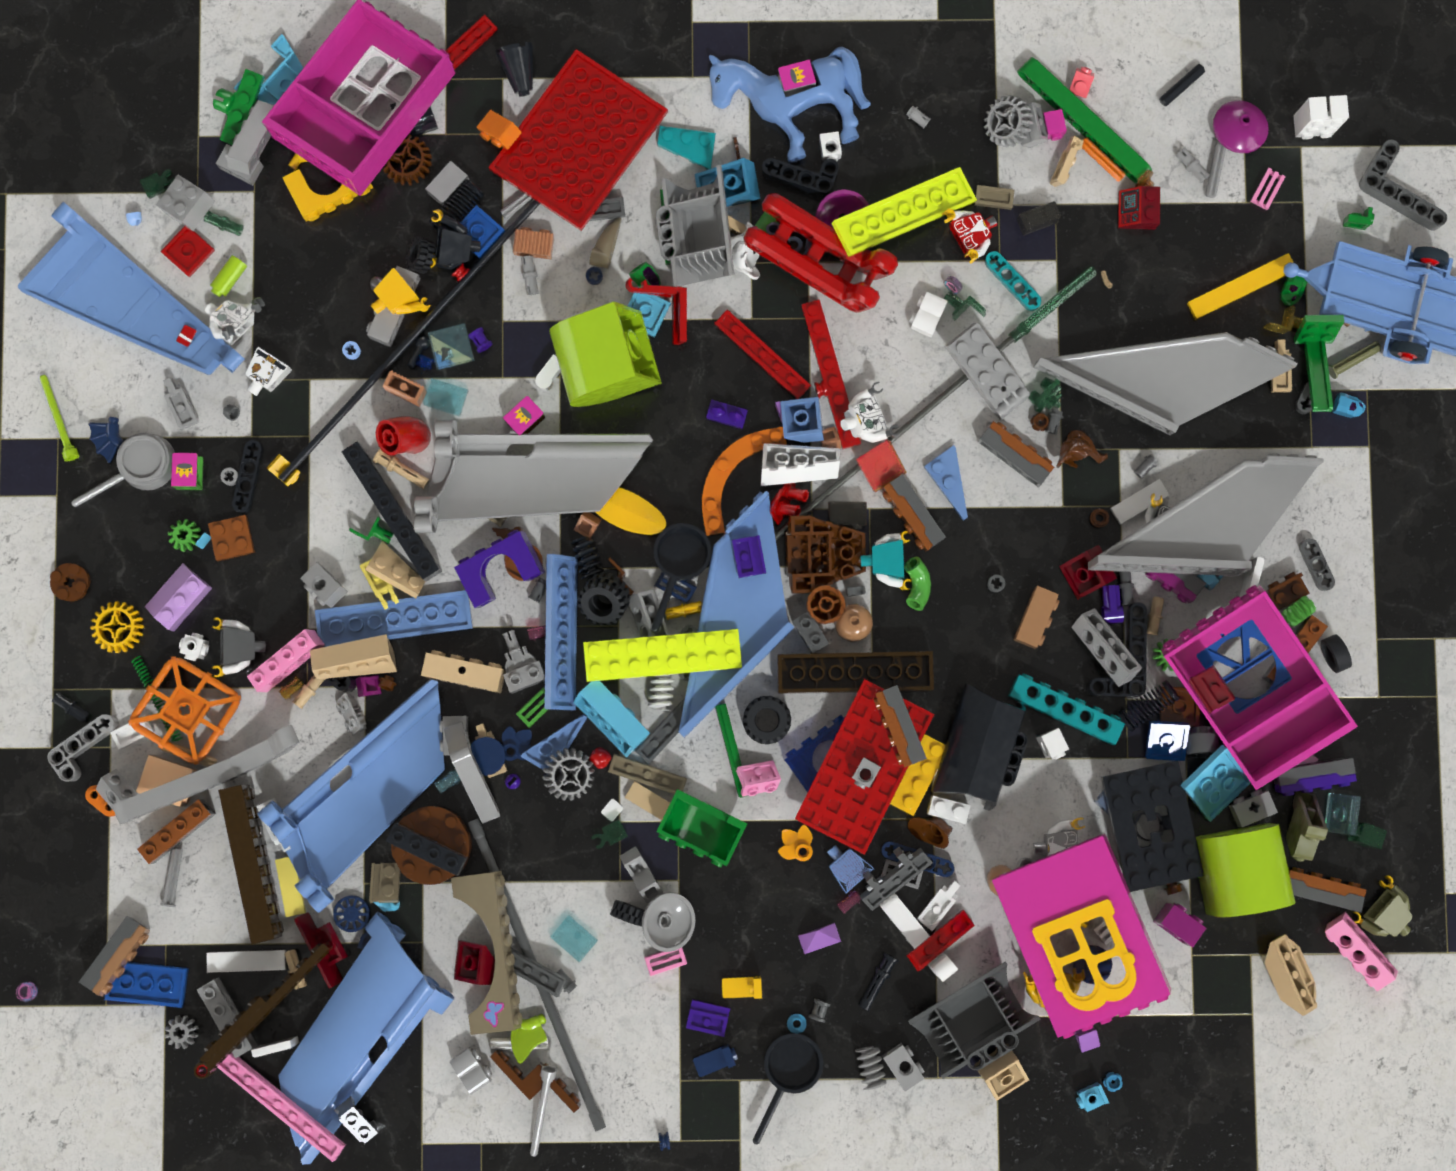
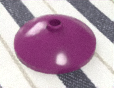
M1234 100L1227 102L1218 109L1214 116V134L1220 144L1232 152H1253L1262 146L1268 136L1269 129L1265 115L1257 106L1247 101Z
M837 190L822 199L816 210L815 217L834 228L831 223L838 219L840 214L843 213L846 216L869 206L863 196L855 191Z

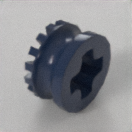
M593 266L586 271V279L589 284L598 285L603 280L602 271L598 267ZM591 272L600 274L597 276V280L589 278L591 277Z
M669 1132L665 1134L658 1133L659 1141H661L659 1143L660 1150L663 1151L664 1148L670 1150Z

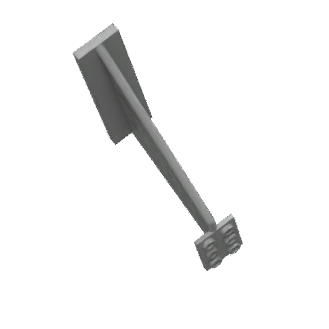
M1224 332L1049 358L1040 357L1034 368L1171 435L1176 433L1179 425L1295 368L1298 363L1294 362V358L1284 354L1282 356L1276 353L1277 350L1271 346L1264 347L1260 345L1259 341L1255 338L1249 337L1241 340Z
M1272 453L1261 460H1243L1103 553L1097 555L1088 562V570L1240 576L1252 569V562L1249 559L1315 469L1324 462L1323 458H1317L1316 455L1298 457L1297 454L1283 457L1280 454Z

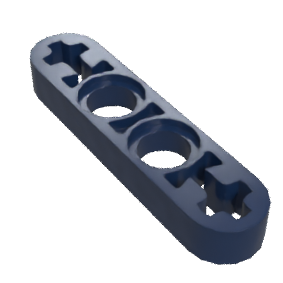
M890 841L885 842L881 847L882 855L896 862L899 859H896L894 853L888 856L885 847L893 845L894 850L902 847L904 852L912 851L914 853L916 849ZM926 853L933 863L924 871L942 877H949L954 873L955 867L951 861ZM936 859L940 860L938 862L940 865L948 863V867L951 868L950 872L946 871L943 874V870L937 867L936 871H933L936 866Z

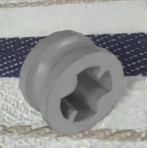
M226 468L221 472V480L226 485L234 486L237 483L239 473L233 468ZM234 472V475L232 476L234 479L232 481H230L229 479L228 481H226V479L228 478L226 474H232Z

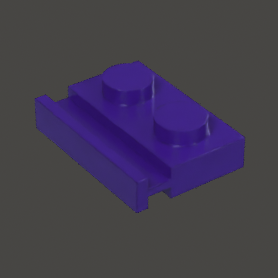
M760 535L732 540L738 578L766 574Z
M692 999L686 1028L724 1037L730 1008Z

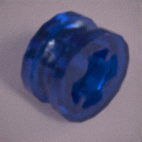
M419 355V361H416V365L432 370L431 365L435 361L426 356Z

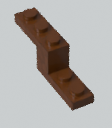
M497 1049L490 1056L495 1064L529 1100L542 1089L543 1081L541 1080L540 1073L542 1066H549L547 1063L543 1064L540 1062L523 1078L521 1069L517 1065H511L508 1061L510 1058L504 1051L499 1052ZM560 1077L558 1079L555 1078L551 1082L550 1088L575 1113L581 1106L579 1103L581 1100L574 1092L570 1093L566 1089L567 1085Z

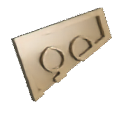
M383 541L365 569L415 599L425 584V581Z

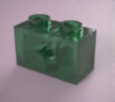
M1353 822V825H1350L1347 831L1348 841L1368 848L1382 849L1387 830L1367 823Z

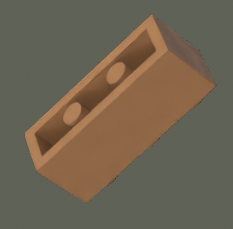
M1040 586L1034 588L1013 639L1014 641L1036 649L1038 645L1042 646L1045 639L1043 632L1045 628H1049L1052 622L1050 617L1052 610L1056 611L1060 602L1057 599L1059 594Z

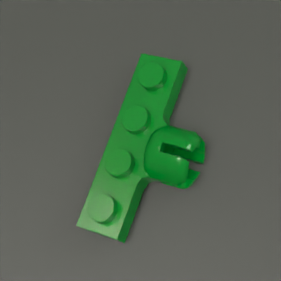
M245 69L237 92L233 93L224 88L216 92L215 95L224 100L221 102L213 99V107L227 114V121L220 137L221 141L233 145L235 135L240 133L243 121L248 119L251 107L255 106L265 76Z

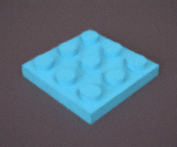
M1221 745L1181 784V787L1203 816L1211 822L1251 782L1229 750L1224 745Z

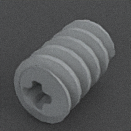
M874 1046L856 1049L855 1052L862 1054L857 1057V1060L863 1061L858 1067L865 1069V1071L860 1073V1076H866V1079L862 1080L861 1083L868 1085L863 1090L876 1089L887 1083L886 1080L881 1079L885 1076V1073L879 1071L883 1068V1064L878 1063L882 1060L881 1056H877L880 1053V1049L874 1048Z

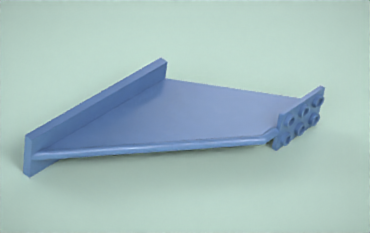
M767 491L764 493L759 492L754 497L753 504L750 507L746 505L740 511V517L736 521L732 519L726 525L725 534L713 545L697 633L738 629L742 668L689 673L678 731L684 738L794 628L787 618L773 519L770 514L769 493ZM760 535L766 574L738 578L732 540Z

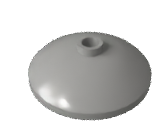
M664 893L655 897L647 905L642 917V931L646 941L653 948L663 952H672L683 947L691 938L695 927V913L692 905L685 897L676 893Z

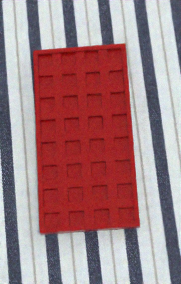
M865 679L795 817L799 822L864 855L909 767H904L903 764L899 765L895 755L899 752L896 745L892 747L888 735H891L889 727L885 728L881 717L884 716L881 709L877 710L873 700L877 698L876 693L882 692L885 689ZM903 699L921 743L934 714ZM863 757L881 766L870 788L866 786L864 789L854 784L855 780L852 778ZM866 768L862 769L860 772L861 778L864 780L870 779L871 771Z

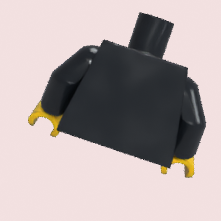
M440 209L433 211L439 215V218L431 217V220L433 222L441 221V223L438 224L435 256L432 258L431 268L436 265L439 268L452 270L463 264V262L469 261L470 252H480V241L472 240V235L467 230V227L456 219L444 215Z

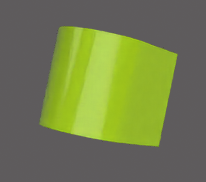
M614 301L567 318L555 324L549 330L568 400L573 407L605 403L662 383L642 312Z
M1264 823L1196 836L1204 876L1198 878L1207 915L1235 917L1272 911L1295 904L1279 824Z

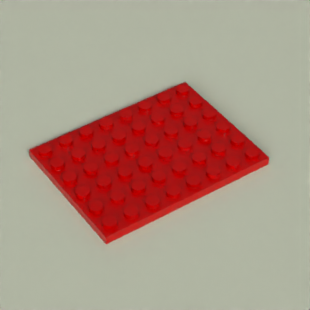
M576 49L518 127L521 135L512 143L509 149L503 147L489 166V170L582 231L667 115L668 109Z

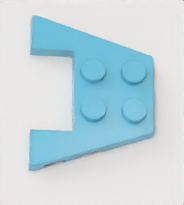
M283 34L271 45V48L285 60L262 84L257 100L271 105L277 103L303 69ZM240 80V81L237 83V85L234 87V90H235L236 92H237V90H238V88H239V85H240V83H241V80Z

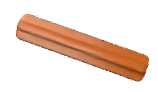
M1089 138L1083 139L1082 149L1116 181H1121L1126 175L1125 172Z

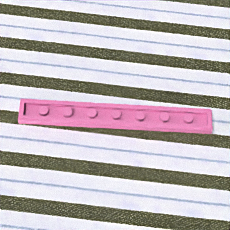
M231 1053L217 1067L333 1162L337 1159L346 1144L241 1058H235Z

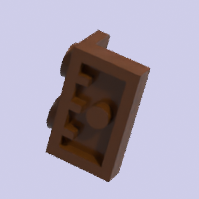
M1295 572L1284 576L1285 581L1279 583L1277 580L1267 586L1269 589L1266 590V593L1278 610L1310 594L1301 578L1303 576L1302 573L1295 574Z

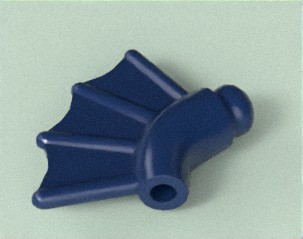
M109 417L108 423H88L91 430L89 439L95 444L96 453L103 455L108 463L112 461L118 447L124 442L119 435L120 425L118 424L119 419L117 417Z

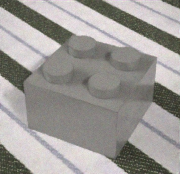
M177 175L156 206L171 218L194 231L215 200L196 185Z

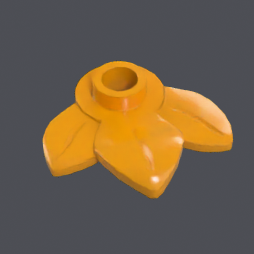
M802 825L798 832L788 829L783 830L782 841L785 846L778 850L779 854L787 860L795 858L799 861L809 860L813 853L810 846L813 837L809 828ZM801 848L806 849L805 855H800L799 850Z

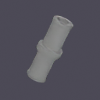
M1186 147L1182 149V153L1181 151L1177 153L1176 156L1185 164L1186 170L1188 172L1191 171L1200 183H1203L1204 179L1209 178L1210 174L1199 164L1200 161L1189 153Z
M533 256L521 257L524 271L522 276L525 279L527 295L539 294L536 280L538 275L535 272Z

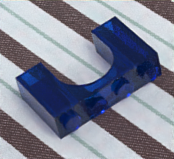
M842 714L833 720L834 725L829 728L824 726L818 730L817 737L814 739L809 737L801 743L803 747L797 751L793 748L785 754L787 758L784 761L807 793L817 775L812 762L814 750L824 741H834L845 719Z

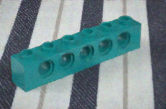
M1027 674L1016 676L1007 697L1104 742L1116 745L1125 725L1121 722L1120 717L1113 714L1110 716L1103 714L1104 710L1096 706L1090 708L1085 705V701L1079 698L1073 700L1064 691L1058 690L1055 692L1050 689V685L1044 682L1038 684L1033 681V677ZM1029 687H1033L1036 690V695L1033 698L1027 694ZM1047 695H1051L1054 699L1051 706L1045 703ZM1064 703H1068L1071 706L1069 714L1064 713L1062 710ZM1082 711L1087 712L1089 715V719L1086 722L1080 719ZM1100 719H1103L1106 722V728L1104 730H1101L1098 727V721Z

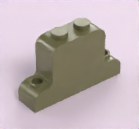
M1296 791L1293 799L1294 813L1287 831L1286 841L1290 854L1295 860L1312 861L1319 840H1325L1328 828L1316 795Z

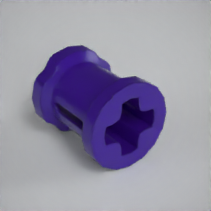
M478 328L468 335V338L473 340L477 346L478 353L487 350L493 344L484 335L483 328Z

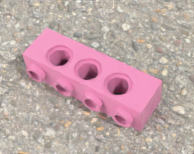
M304 629L250 673L247 678L257 692H269L310 658V650L322 648L325 644L315 630Z
M1346 912L1327 924L1325 934L1328 940L1337 945L1340 953L1352 962L1353 968L1365 977V981L1370 987H1374L1376 991H1379L1396 980L1398 970ZM1346 935L1349 936L1351 939L1346 940L1342 936ZM1356 950H1360V951H1362L1364 954H1363V955H1360V954L1356 953ZM1369 965H1373L1377 967V969H1371Z

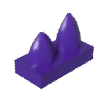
M711 399L706 419L743 429L748 410Z

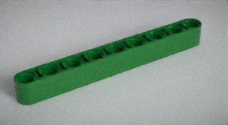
M1030 57L1017 70L1018 75L1055 110L1062 109L1064 119L1085 138H1089L1125 172L1132 182L1140 184L1152 171L1151 166L1038 60Z

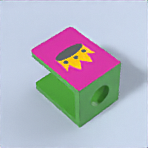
M173 453L171 486L177 490H202L203 457H198L197 453Z

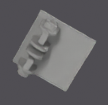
M345 692L336 701V707L339 714L344 716V724L347 731L351 732L352 736H354L358 731L361 732L367 729L365 726L367 723L363 716L358 717L362 714L361 712L355 713L360 708L356 707L358 704L354 696L352 697L351 694L347 695Z

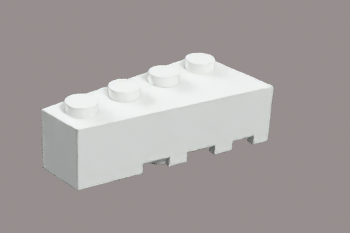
M764 443L761 486L836 479L839 472L840 448Z

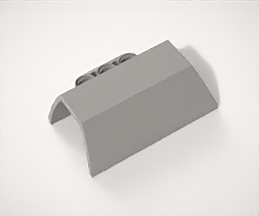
M721 165L716 166L717 176L712 184L691 190L681 188L668 179L662 178L665 206H661L657 210L656 220L660 254L663 259L671 262L674 287L735 275ZM670 213L669 218L666 220V215ZM672 231L671 237L668 238L669 232ZM674 249V253L670 257V252Z

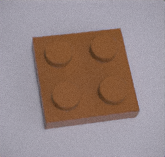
M246 515L208 523L216 561L255 553Z

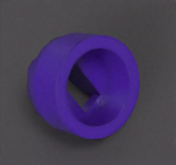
M509 774L505 778V785L509 789H516L521 784V779L516 774ZM515 777L516 780L510 786L508 783Z

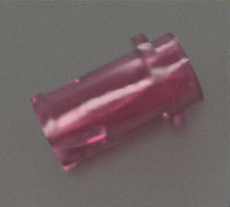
M546 625L534 628L530 626L531 628L527 629L530 640L534 639L536 641L537 638L546 636Z
M856 890L850 891V894L837 904L844 914L855 904H860L861 898Z

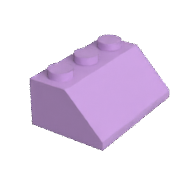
M182 563L146 604L145 608L165 628L175 631L212 587Z

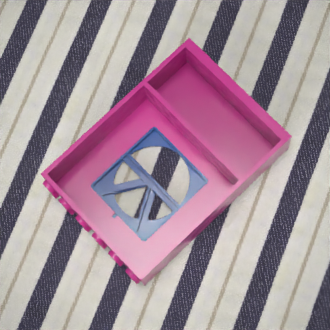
M1254 585L1247 589L1246 594L1242 597L1237 596L1230 600V604L1225 608L1220 607L1212 613L1213 616L1208 619L1203 618L1196 623V627L1191 630L1188 628L1179 634L1180 637L1176 640L1170 639L1165 642L1161 651L1251 784L1258 790L1358 726L1261 585ZM1240 636L1242 664L1218 653L1217 650L1225 641ZM1249 638H1255L1267 646L1266 650L1250 659ZM1273 655L1276 663L1275 680L1264 694L1250 699L1235 697L1234 701L1213 710L1211 713H1209L1188 681L1189 678L1213 666L1215 660L1235 669L1222 677L1226 684Z

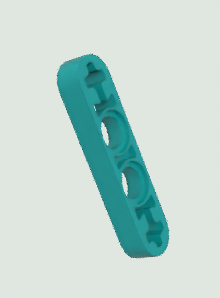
M995 251L988 253L985 258V265L1025 309L1028 311L1037 310L1041 305L1039 294L1000 253ZM990 257H996L998 259L997 264L999 266H1001V264H1004V266H1002L998 272L996 271L998 266L995 263L990 264ZM1009 270L1012 276L1010 279H1004L1001 272ZM1015 284H1022L1025 288L1024 292L1017 293L1014 289ZM1027 291L1030 292L1028 294V297L1031 300L1034 298L1036 299V306L1034 304L1030 306L1028 304L1030 300L1027 297H1025L1024 299L1022 298L1027 293Z

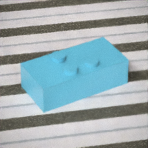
M600 681L590 682L579 692L573 702L626 758L650 734L635 718L633 711L625 708L621 703V699L616 694H612Z

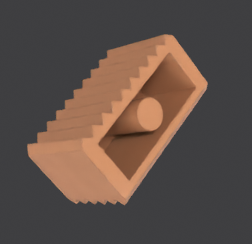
M521 227L520 230L516 229L513 253L517 256L531 255L533 258L552 260L554 235L551 231L544 229L539 230V232H534L531 228Z
M393 370L389 372L383 384L385 391L420 407L427 394L424 386L407 379V377L404 378V376L396 372L394 373Z

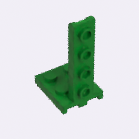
M1305 315L1294 336V343L1304 344L1312 412H1332L1333 410L1325 344H1332L1344 323V315Z

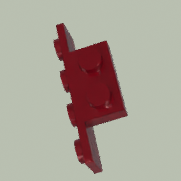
M309 912L296 917L294 921L309 951L318 943L328 942L333 947L317 966L328 988L341 983L343 978L335 963L348 956L331 923L329 922L317 928Z

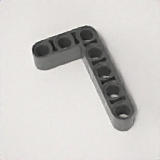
M1386 141L1377 150L1359 182L1360 189L1428 230L1435 231L1447 221L1446 212L1385 177L1400 150L1397 141ZM1385 147L1389 148L1392 154L1387 153ZM1376 163L1381 164L1383 170L1378 169ZM1367 179H1371L1373 185H1369ZM1383 188L1388 189L1390 195L1385 194ZM1400 198L1405 199L1406 204H1402ZM1416 207L1422 210V214L1417 212ZM1433 217H1436L1439 223H1435Z

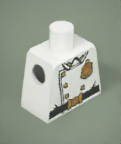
M258 347L245 374L253 380L247 390L255 396L258 395L263 387L272 392L292 369Z

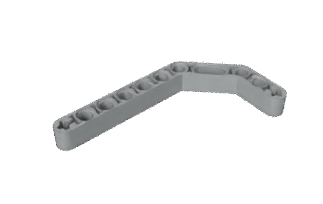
M285 726L274 732L268 739L229 759L112 805L119 824L129 822L238 778L290 752L300 742L293 726Z

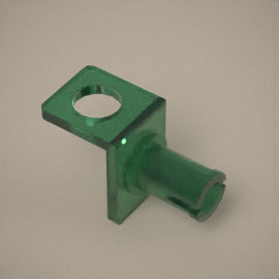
M951 290L948 292L949 295L946 294L944 297L955 308V311L952 313L954 321L969 306L973 307L983 317L986 316V309L971 296L963 301Z

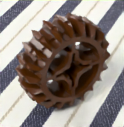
M409 134L407 139H404L384 165V173H388L387 177L389 179L393 178L394 183L400 181L401 185L404 186L407 181L411 186L412 180L419 183L418 178L425 179L423 173L430 172L427 167L432 166L431 161H429L432 159V155L429 154V147H425V142H419V137L413 139L412 135ZM404 148L401 153H396L398 150ZM412 148L421 153V159L412 155ZM392 161L401 165L402 172H398L392 167ZM417 167L414 171L409 172L411 168Z

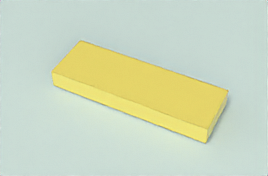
M289 857L276 859L285 916L290 917L306 913L304 898L295 888V884L300 879Z

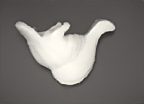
M747 222L744 233L730 238L733 265L736 271L746 274L753 280H757L760 277V273L755 264L759 254H754L753 250L744 244L743 239L747 229L753 226Z

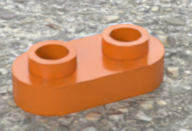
M97 785L90 786L85 793L86 800L105 816H116L113 810H108L107 802L99 793L97 798H93L92 794L94 791L97 792Z

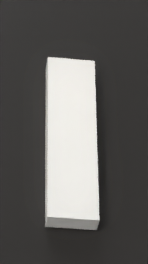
M286 950L208 952L207 973L286 970Z

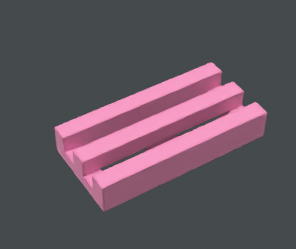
M1268 168L1250 202L1268 210L1286 176L1279 175L1278 172H1273L1271 168ZM1268 176H1272L1260 201L1256 200ZM1275 179H1278V182L1274 190L1272 191L1267 203L1264 204L1263 202L1268 192L1270 191Z
M683 948L678 949L680 954L650 963L649 960L672 952L661 951L644 957L650 976L686 965L687 961ZM678 958L682 959L681 962L665 966L656 970H652V967Z

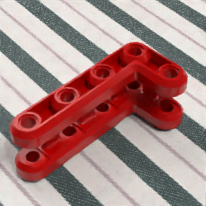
M771 193L766 195L762 203V210L774 217L780 225L774 235H769L759 229L758 226L748 228L743 237L744 244L852 312L859 313L874 308L880 299L879 291H876L870 285L873 280L890 276L895 272L898 266L897 257L884 249L874 251L866 249L848 257L834 228L779 194ZM792 232H798L812 243L806 255H801L787 244ZM824 252H830L844 263L838 275H833L819 264ZM856 272H861L867 276L864 282L850 283Z

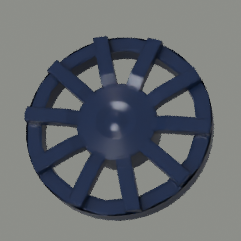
M354 895L340 899L333 911L335 924L345 932H357L363 929L370 919V908L367 902L361 897ZM349 899H355L353 906L350 905ZM345 900H346L347 908H345L343 905H341V903H342L343 901H345ZM359 900L362 903V905L357 908L356 904ZM338 907L343 909L344 912H337ZM365 907L366 913H360V909ZM337 915H344V918L338 921ZM366 916L365 922L362 921L359 917ZM347 920L345 927H343L340 923ZM356 920L362 924L358 928L355 923ZM350 922H352L354 929H348Z

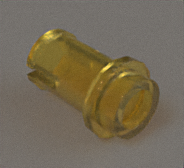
M297 676L284 687H280L281 689L278 692L285 700L291 699V695L304 685L300 682L294 686L299 681Z

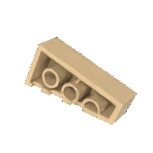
M387 634L310 650L312 671L316 679L397 672L394 650Z

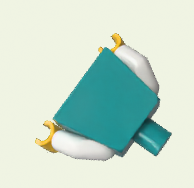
M908 531L886 534L876 541L875 546H872V555H861V567L873 566V575H876L877 579L888 586L898 587L901 590H910V588H906L905 583L911 582V579H901L904 578L903 544L910 541V539L905 540L903 535L908 534Z

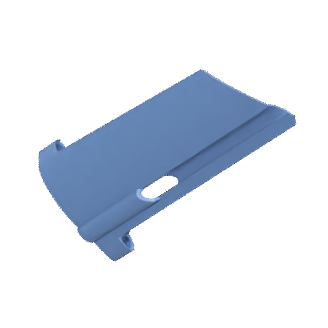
M428 680L283 809L272 800L257 813L259 818L270 827L283 848L286 849L290 846L291 849L287 850L286 853L300 879L295 884V888L318 913L334 900L328 888L445 770L444 755L440 751V740H443L442 732H440L441 711L438 680ZM347 765L351 766V778L336 791H332L330 788L331 779Z

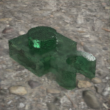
M170 169L165 170L162 176H159L156 172L140 180L149 199L165 192V185H171L175 178L167 180V177L173 174Z
M620 819L602 828L604 834H595L591 838L592 840L597 837L601 839V844L596 846L599 849L605 845L606 841L613 845L628 837Z

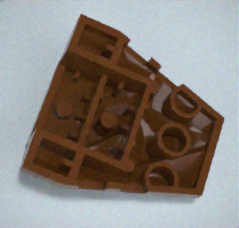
M813 516L789 517L788 531L785 533L786 575L789 577L791 593H811L819 586H830L837 581L866 572V567H861V555H866L865 533L839 526L832 522L823 521Z

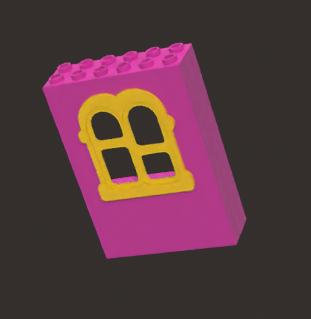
M1105 833L999 875L992 880L1058 1038L1061 1036L1064 1039L1069 1038L1080 1029L1082 1032L1090 1030L1098 1022L1101 1025L1108 1023L1116 1015L1124 1017L1129 1015L1132 1009H1145L1150 1006V1002L1155 1000L1157 1003L1169 999L1168 996L1171 995L1172 989ZM1101 916L1106 922L1115 947L1093 955L1082 932L1081 924ZM1070 928L1076 936L1080 949L1064 957H1058L1050 941V936ZM1119 956L1125 967V978L1119 984H1108L1101 977L1097 965L1102 961ZM1079 959L1086 960L1095 983L1092 993L1083 997L1073 993L1062 969L1064 965Z

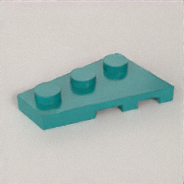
M660 126L657 145L709 170L712 166L716 133Z

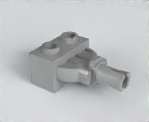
M511 630L509 631L510 637L507 632L502 634L510 656L508 653L504 654L507 661L505 664L506 674H503L509 692L513 694L545 681V671L542 663L537 661L532 654L528 653L526 646H523L521 649L515 631Z

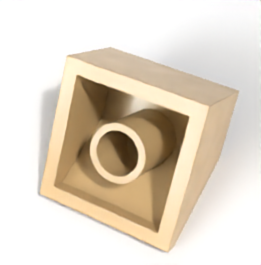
M997 1049L991 1054H989V1056L995 1055L997 1053ZM1012 1050L978 1070L996 1101L1029 1081L1022 1065ZM979 1060L977 1063H975L974 1065H975V1066L979 1065L980 1060Z

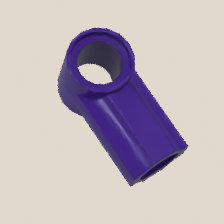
M1119 585L1103 586L1102 618L1107 624L1123 623L1124 611L1120 602Z

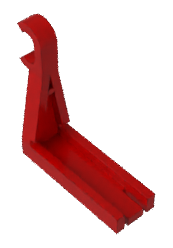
M631 278L627 279L625 286L631 293L671 298V295L673 296L672 344L680 345L687 342V288L647 285L646 279L640 283L641 288L632 286Z

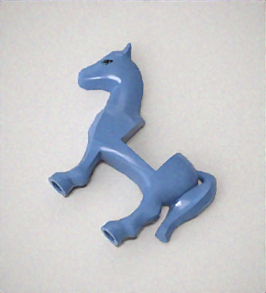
M837 47L828 57L812 61L811 66L819 86L789 97H785L777 75L767 76L745 61L737 59L720 61L717 57L709 55L712 63L710 82L713 105L717 108L725 109L730 105L734 93L740 89L751 100L755 111L763 120L777 124L788 135L790 149L787 153V159L789 163L800 161L806 157L802 147L805 139L804 134L798 130L791 118L817 104L832 103L840 112L843 129L839 136L842 144L853 142L859 138L856 130L859 122L853 113L852 98L861 110L868 108L871 103L863 94L862 75L858 60L849 49Z

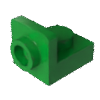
M1368 207L1364 211L1363 216L1360 213L1348 214L1343 219V227L1366 230L1374 221L1373 207Z

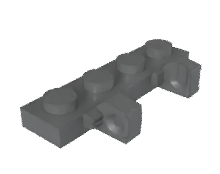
M900 847L896 848L893 852L899 859L897 866L882 878L879 876L875 879L869 871L862 875L868 885L865 886L867 890L859 896L872 911L933 863L921 848L912 854L910 851L905 854Z

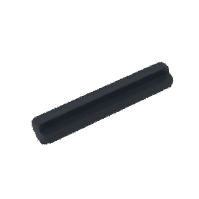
M1197 64L1159 98L1160 103L1163 106H1168L1205 73L1204 66Z

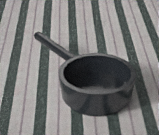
M686 523L671 525L664 529L655 541L654 558L656 564L669 580L651 628L654 633L659 631L676 581L695 579L706 569L710 562V541L706 534L694 525Z
M801 1034L783 1035L777 1038L766 1052L764 1060L765 1072L769 1081L777 1090L753 1138L755 1145L761 1142L783 1093L796 1094L805 1092L817 1083L822 1074V1053L817 1044L807 1036Z

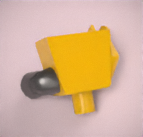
M395 268L391 269L383 279L375 276L370 280L371 289L379 298L370 306L377 314L386 307L392 314L400 315L417 311L426 312L431 306L423 304L427 301L426 297H423L420 302L418 301V296Z

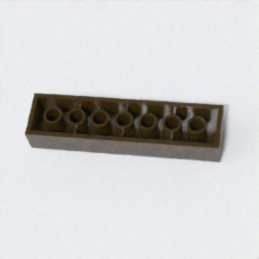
M933 651L777 655L778 694L858 693L864 679L885 690L898 685L900 692L934 690Z
M238 785L218 790L251 945L282 937L284 927L282 921H279L278 913H280L279 904L274 900L276 890L274 883L270 881L269 875L272 872L270 864H267L265 858L267 856V848L262 844L263 829L258 825L257 818L259 816L257 813L259 811L253 802V799H255L254 789L250 788V785Z

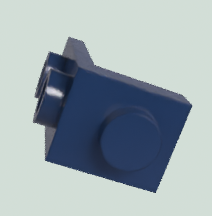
M729 1044L695 1057L693 1062L699 1077H703L728 1066L730 1068L735 1066V1060L738 1057L735 1049H730Z

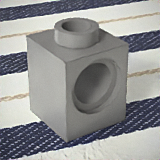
M863 757L852 777L855 780L854 784L863 789L866 786L870 788L881 766ZM864 768L871 771V777L868 780H864L860 776V772Z

